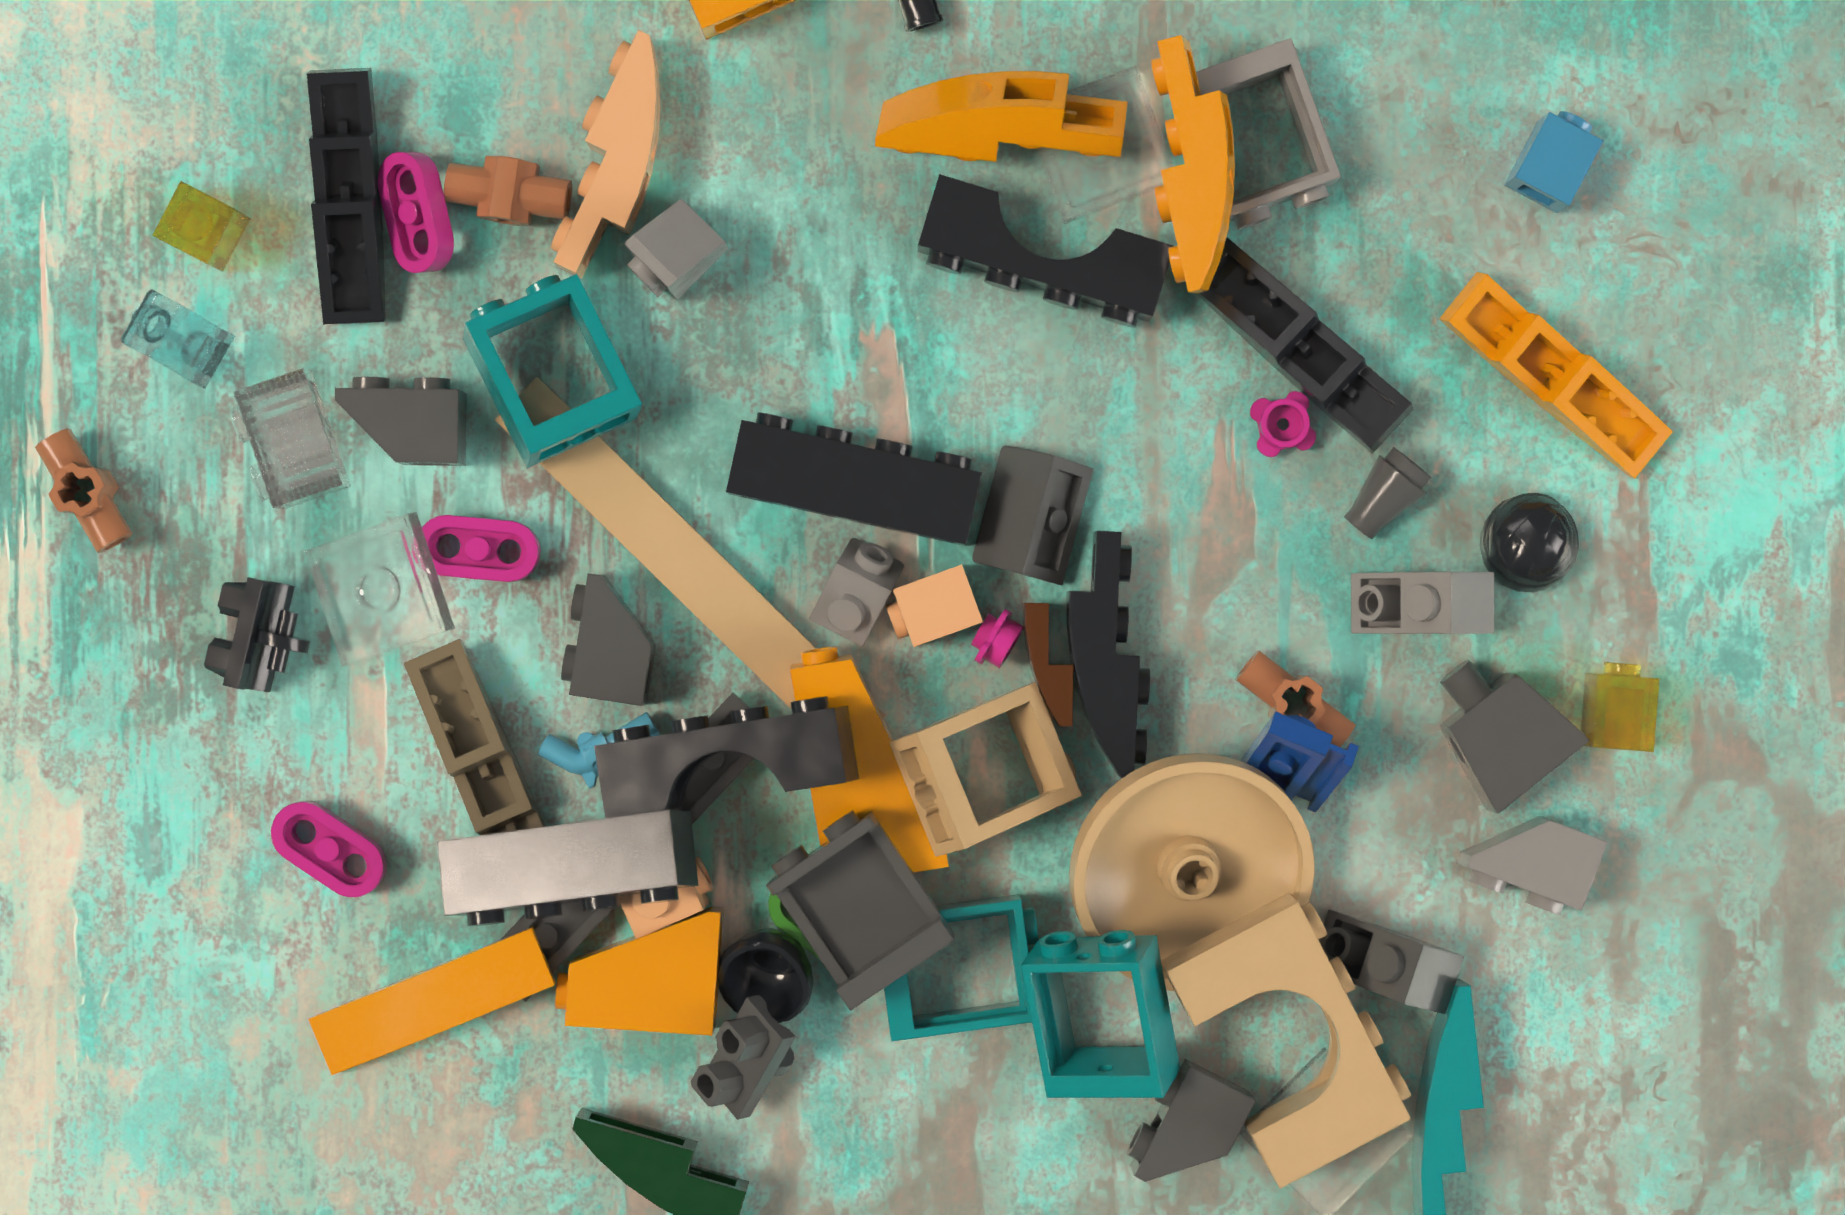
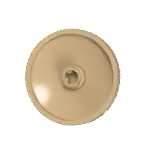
M1193 753L1166 757L1148 763L1120 779L1105 792L1088 813L1076 837L1070 860L1069 885L1071 899L1076 916L1086 936H1101L1115 930H1129L1135 936L1157 935L1162 960L1287 893H1290L1299 902L1300 906L1309 903L1315 874L1313 845L1307 826L1293 802L1277 783L1257 768L1242 761L1215 754ZM1163 970L1166 990L1174 991ZM1118 971L1133 980L1131 971Z

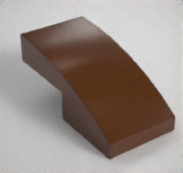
M1022 603L1025 646L1035 682L1057 725L1073 726V665L1049 664V603Z

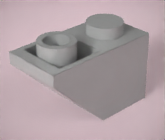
M682 199L634 233L624 243L634 257L627 264L632 272L657 297L667 290L677 300L728 250L726 242Z
M1494 572L1351 573V634L1494 633Z
M1536 817L1461 851L1456 863L1472 869L1468 881L1501 894L1504 893L1507 883L1529 891L1526 903L1560 915L1564 904L1582 911L1608 842L1554 821Z

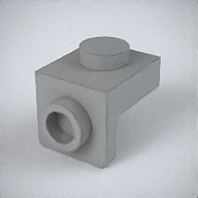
M851 538L836 563L809 620L863 647L904 568V564L893 558L885 548L877 544L864 543L856 538Z

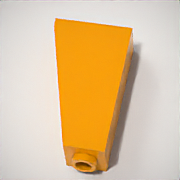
M837 646L801 652L802 663L791 664L790 667L795 701L828 696L829 708L848 706L859 774L858 780L810 788L820 846L828 841L823 830L852 810H854L859 819L872 811L913 873L949 867L947 854L937 857L934 855L889 742L893 741V738L877 709L852 655L838 656Z

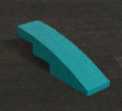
M1461 979L1456 980L1446 1013L1436 1014L1428 1038L1416 1098L1411 1161L1414 1215H1446L1442 1174L1466 1172L1460 1111L1484 1108L1471 985Z

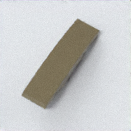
M457 639L404 662L447 773L454 777L475 832L479 835H488L546 827L514 751L463 641Z

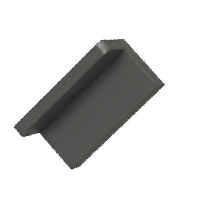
M1007 445L1003 446L999 454L974 548L973 562L1063 586L1094 468L1051 454Z

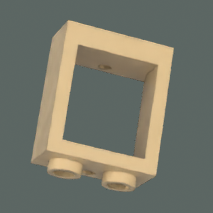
M1036 682L1005 692L889 742L935 857L969 848L1082 796L1076 782V769L1073 761L1063 750L1053 725V715L1048 709ZM1006 712L1040 795L977 823L943 739Z

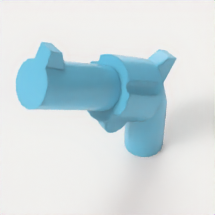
M648 712L643 713L619 728L649 725L651 737L661 735ZM589 732L581 733L577 739L579 749L549 734L543 741L538 755L570 773L582 775L587 786L591 789L596 786L597 777L599 776L594 746L614 743L613 733L605 736L603 732L596 736Z

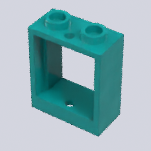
M577 274L564 280H560L558 275L545 277L533 283L525 290L527 296L506 305L503 299L490 301L470 313L471 320L465 322L463 341L526 468L636 420L642 406V402ZM567 304L611 392L533 426L490 338Z
M1019 894L936 905L947 923L1007 915L1018 1001L913 1015L907 972L884 988L891 1042L1031 1023V1014L1021 964L1029 954L1027 945L1036 944L1039 940L1034 907L1022 909Z
M1115 930L1101 936L1076 937L1073 932L1058 931L1040 937L1022 962L1021 968L1047 1098H1164L1181 1068L1157 935L1135 936L1129 930ZM1131 971L1145 1047H1076L1061 972Z

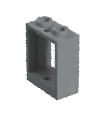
M1291 38L1197 71L1202 95L1218 90L1228 95L1278 77L1312 173L1233 201L1230 222L1235 221L1238 230L1272 218L1269 208L1292 200L1294 208L1299 209L1330 197L1327 187L1332 186L1341 175Z

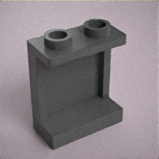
M854 810L829 825L823 830L828 841L808 854L804 847L800 845L771 865L777 876L772 878L766 885L773 896H778L838 985L836 991L850 1011L952 943L955 938L954 931L872 811L859 819Z

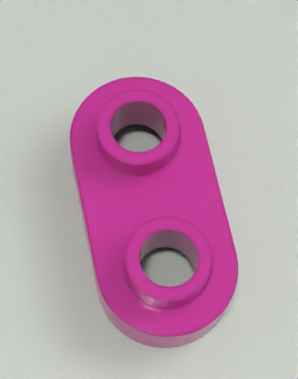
M421 152L392 153L385 158L380 166L377 184L393 254L399 265L408 272H437L449 263L454 250L452 227L437 167L430 157Z
M442 515L426 522L416 539V552L420 562L427 570L440 576L516 582L527 578L533 573L541 555L540 543L535 533L524 524L514 521ZM452 534L459 539L460 550L456 556L447 558L440 551V542L445 536ZM508 540L516 541L521 548L520 558L511 564L504 562L500 556V548Z
M312 801L296 802L284 807L273 820L271 839L276 851L283 858L337 894L345 897H360L376 889L383 881L387 870V860L381 846L324 806ZM301 820H308L315 826L316 835L311 842H303L297 836L296 828ZM351 854H359L365 859L367 868L362 876L352 875L348 871L346 863Z

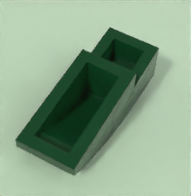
M580 1109L575 1117L573 1131L596 1158L619 1179L659 1208L673 1215H740L749 1181L691 1165L698 1141L588 1109Z

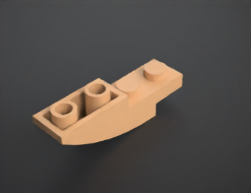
M640 30L637 31L631 44L622 41L618 47L608 74L614 76L615 79L605 99L597 95L585 115L582 129L588 131L585 142L591 150L603 155L604 158L601 164L592 161L588 166L577 192L578 195L584 197V200L574 219L566 216L562 220L551 244V249L558 252L554 263L560 269L572 275L577 274L580 279L583 278L608 225L628 235L631 234L643 205L653 171L659 137L661 109L659 72L655 48L650 35Z

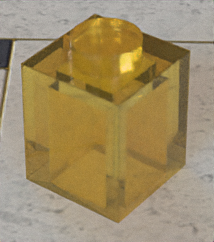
M180 181L152 236L223 272L251 218Z
M1604 662L1603 674L1585 673L1581 732L1584 733L1589 742L1584 746L1654 752L1659 678L1641 677L1642 665Z

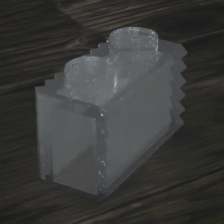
M302 368L234 391V397L238 406L230 408V416L239 440L242 443L250 441L257 464L250 466L249 471L253 486L261 501L269 499L273 508L283 510L351 487L313 371Z

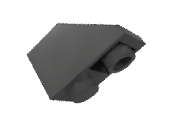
M353 377L352 388H335V401L396 463L417 466H466L467 393L459 389H451V379L434 377L414 378L413 389L389 388L390 378Z
M588 573L586 585L576 584L574 589L571 620L580 621L577 645L567 644L561 680L571 682L569 695L637 706L647 705L656 644L607 577Z
M1328 910L1324 922L1328 935L1319 939V942L1328 960L1337 956L1341 959L1354 985L1405 1005L1441 1014L1446 1013L1464 956L1420 939L1333 910Z
M1185 1058L1180 1067L1181 1069L1164 1098H1155V1101L1161 1103V1106L1151 1125L1142 1122L1129 1144L1127 1155L1133 1158L1130 1164L1133 1175L1146 1182L1227 1156L1256 1102L1250 1091Z

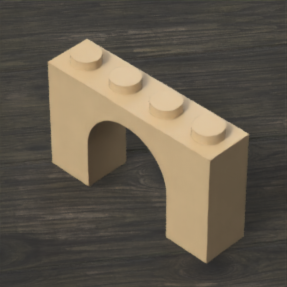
M1290 893L1277 898L1161 960L1162 968L1194 1026L1256 994L1272 990H1285L1302 994L1315 1001L1321 1007L1329 1029V1048L1321 1070L1306 1087L1247 1118L1244 1123L1266 1167L1280 1189L1411 1120L1402 1102L1411 1097L1403 1077L1394 1063L1386 1068L1384 1067L1375 1050L1376 1046L1384 1043L1375 1023L1366 1010L1357 1014L1347 996V993L1356 989L1347 969L1338 956L1328 960L1319 942V939L1328 935L1320 917L1310 902L1300 906L1299 902Z

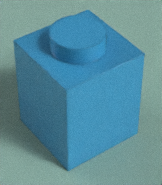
M1560 111L1558 116L1549 112L1537 121L1504 186L1558 213L1570 206L1604 140L1590 133L1593 127L1584 119L1565 111Z

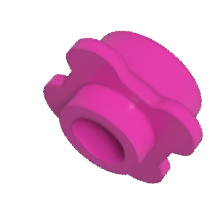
M1292 391L1285 399L1269 401L1266 398H1260L1252 404L1250 417L1258 425L1260 438L1256 446L1262 455L1275 457L1279 454L1280 450L1293 447L1304 451L1311 448L1315 443L1316 432L1310 427V419L1307 413L1309 400L1303 393ZM1284 418L1288 421L1289 425L1286 430L1278 428L1277 422L1279 419Z
M1004 609L999 618L989 613L971 643L972 646L979 649L974 660L982 665L986 660L1000 669L1008 658L1024 629V626L1010 619L1012 613L1009 610Z

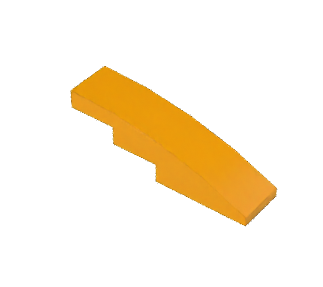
M1476 272L1439 318L1440 321L1523 393L1629 477L1636 478L1673 432L1592 356L1580 353L1540 315L1529 313L1488 274Z
M532 926L428 970H422L313 1016L308 1020L330 1073L334 1075L554 986L556 981Z

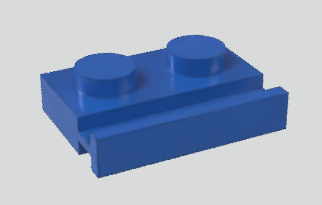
M1275 711L1241 761L1269 776L1281 787L1291 801L1295 796L1310 801L1307 809L1316 813L1352 768L1359 746L1350 743L1346 749L1331 744L1333 735L1317 729L1310 720L1298 715H1284Z

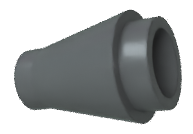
M1393 447L1385 458L1381 455L1378 456L1353 506L1344 518L1368 538L1373 539L1382 528L1426 494L1423 487L1432 477L1406 455Z

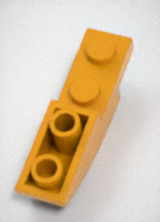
M1179 35L1157 41L1161 57L1152 59L1151 64L1159 95L1169 94L1174 118L1165 120V127L1171 152L1174 157L1183 155L1185 164L1161 170L1164 185L1155 187V196L1162 222L1172 221L1177 246L1169 247L1168 251L1175 281L1177 284L1186 282L1187 290L1190 293H1200L1208 291L1229 230L1234 198V138L1227 95L1220 90L1201 94L1190 41L1184 36Z
M1000 71L970 74L920 86L884 101L875 137V147L895 149L908 154L921 152L953 156L964 161L985 160L996 162L1000 142L1017 144L1028 149L1043 147L1075 151L1092 157L1101 155L1121 157L1128 102L1067 94L1068 73Z

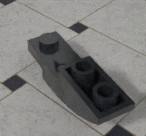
M1095 531L1093 532L1090 592L1066 591V627L1071 665H1073L1077 692L1087 721L1105 757L1116 774L1123 778L1133 772L1135 766H1144L1146 763L1147 730L1136 728L1138 705H1148L1150 669L1140 668V656L1116 654V642L1127 643L1129 608L1128 606H1118L1119 582H1130L1131 545H1121L1122 532Z

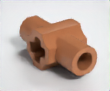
M486 156L484 167L449 163L444 182L445 202L478 207L476 216L480 219L514 226H531L532 215L564 219L569 215L572 199V181L540 176V166L537 163L505 156Z
M66 428L56 432L35 446L54 479L53 488L48 493L51 501L59 512L75 514L97 553L110 550L133 535L113 501L114 495L119 489L115 478L109 470L92 466L71 429ZM79 479L93 481L95 488L87 492L92 499L90 502L76 501L74 493L81 490L77 484Z
M1259 650L1247 661L1235 679L1270 707L1268 712L1270 718L1275 711L1284 714L1288 703L1282 696L1287 689L1298 692L1303 687L1306 693L1302 701L1308 706V709L1304 715L1295 712L1291 715L1304 717L1313 722L1317 729L1333 735L1331 744L1338 747L1345 743L1356 726L1322 699L1323 688L1318 683L1304 675L1293 677Z

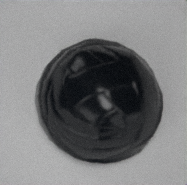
M1527 493L1504 500L1493 509L1482 528L1479 546L1485 567L1488 572H1494V577L1503 586L1519 592L1534 593L1550 588L1561 581L1576 561L1579 538L1576 524L1562 504L1545 494Z
M773 928L760 929L739 938L723 952L719 961L718 986L724 1001L737 1014L747 997L760 995L765 1000L767 1010L772 1018L778 1023H782L796 1017L808 1005L814 984L812 966L804 948L793 937Z

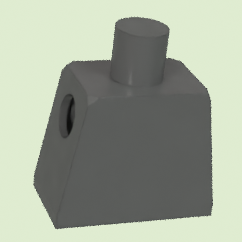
M1466 660L1440 681L1460 707L1459 710L1443 721L1440 725L1441 730L1479 800L1488 811L1499 814L1589 742L1584 733L1515 673H1505L1489 685L1470 660Z

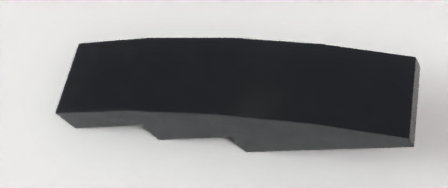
M372 69L310 70L307 73L313 135L309 138L315 196V200L311 203L323 325L384 322L386 319L382 205L377 184L379 157Z
M1228 237L1226 238L1219 265L1208 291L1196 294L1276 370L1373 454L1413 411L1412 403L1368 367L1362 355L1322 323L1316 311Z

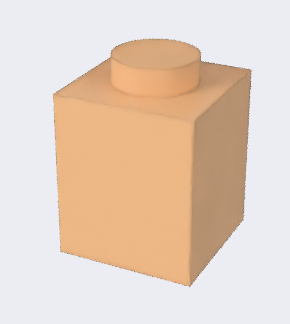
M962 564L893 589L897 601L885 605L897 639L910 636L913 647L983 622Z

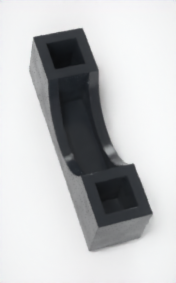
M939 174L919 239L918 252L928 255L926 264L933 268L953 274H961L963 266L985 272L984 282L992 286L1019 292L1021 284L1045 290L1043 300L1048 303L1077 310L1081 301L1103 308L1101 318L1107 321L1136 328L1138 319L1149 322L1154 316L1170 263L1168 249L1173 247V245L1115 228L1099 247L1083 256L1065 260L1041 257L1021 246L1008 231L1001 215L998 192Z
M828 696L791 702V715L769 718L768 706L731 711L732 724L710 727L709 718L706 715L671 721L673 733L651 737L649 725L612 730L614 743L594 746L605 818L682 807L686 787L694 772L710 757L723 751L740 752L759 760L772 771L785 792L858 780L859 774L848 706L829 708Z

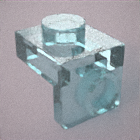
M151 289L146 293L141 304L133 313L131 321L121 337V342L152 358L188 381L206 389L233 342L235 335L180 303Z

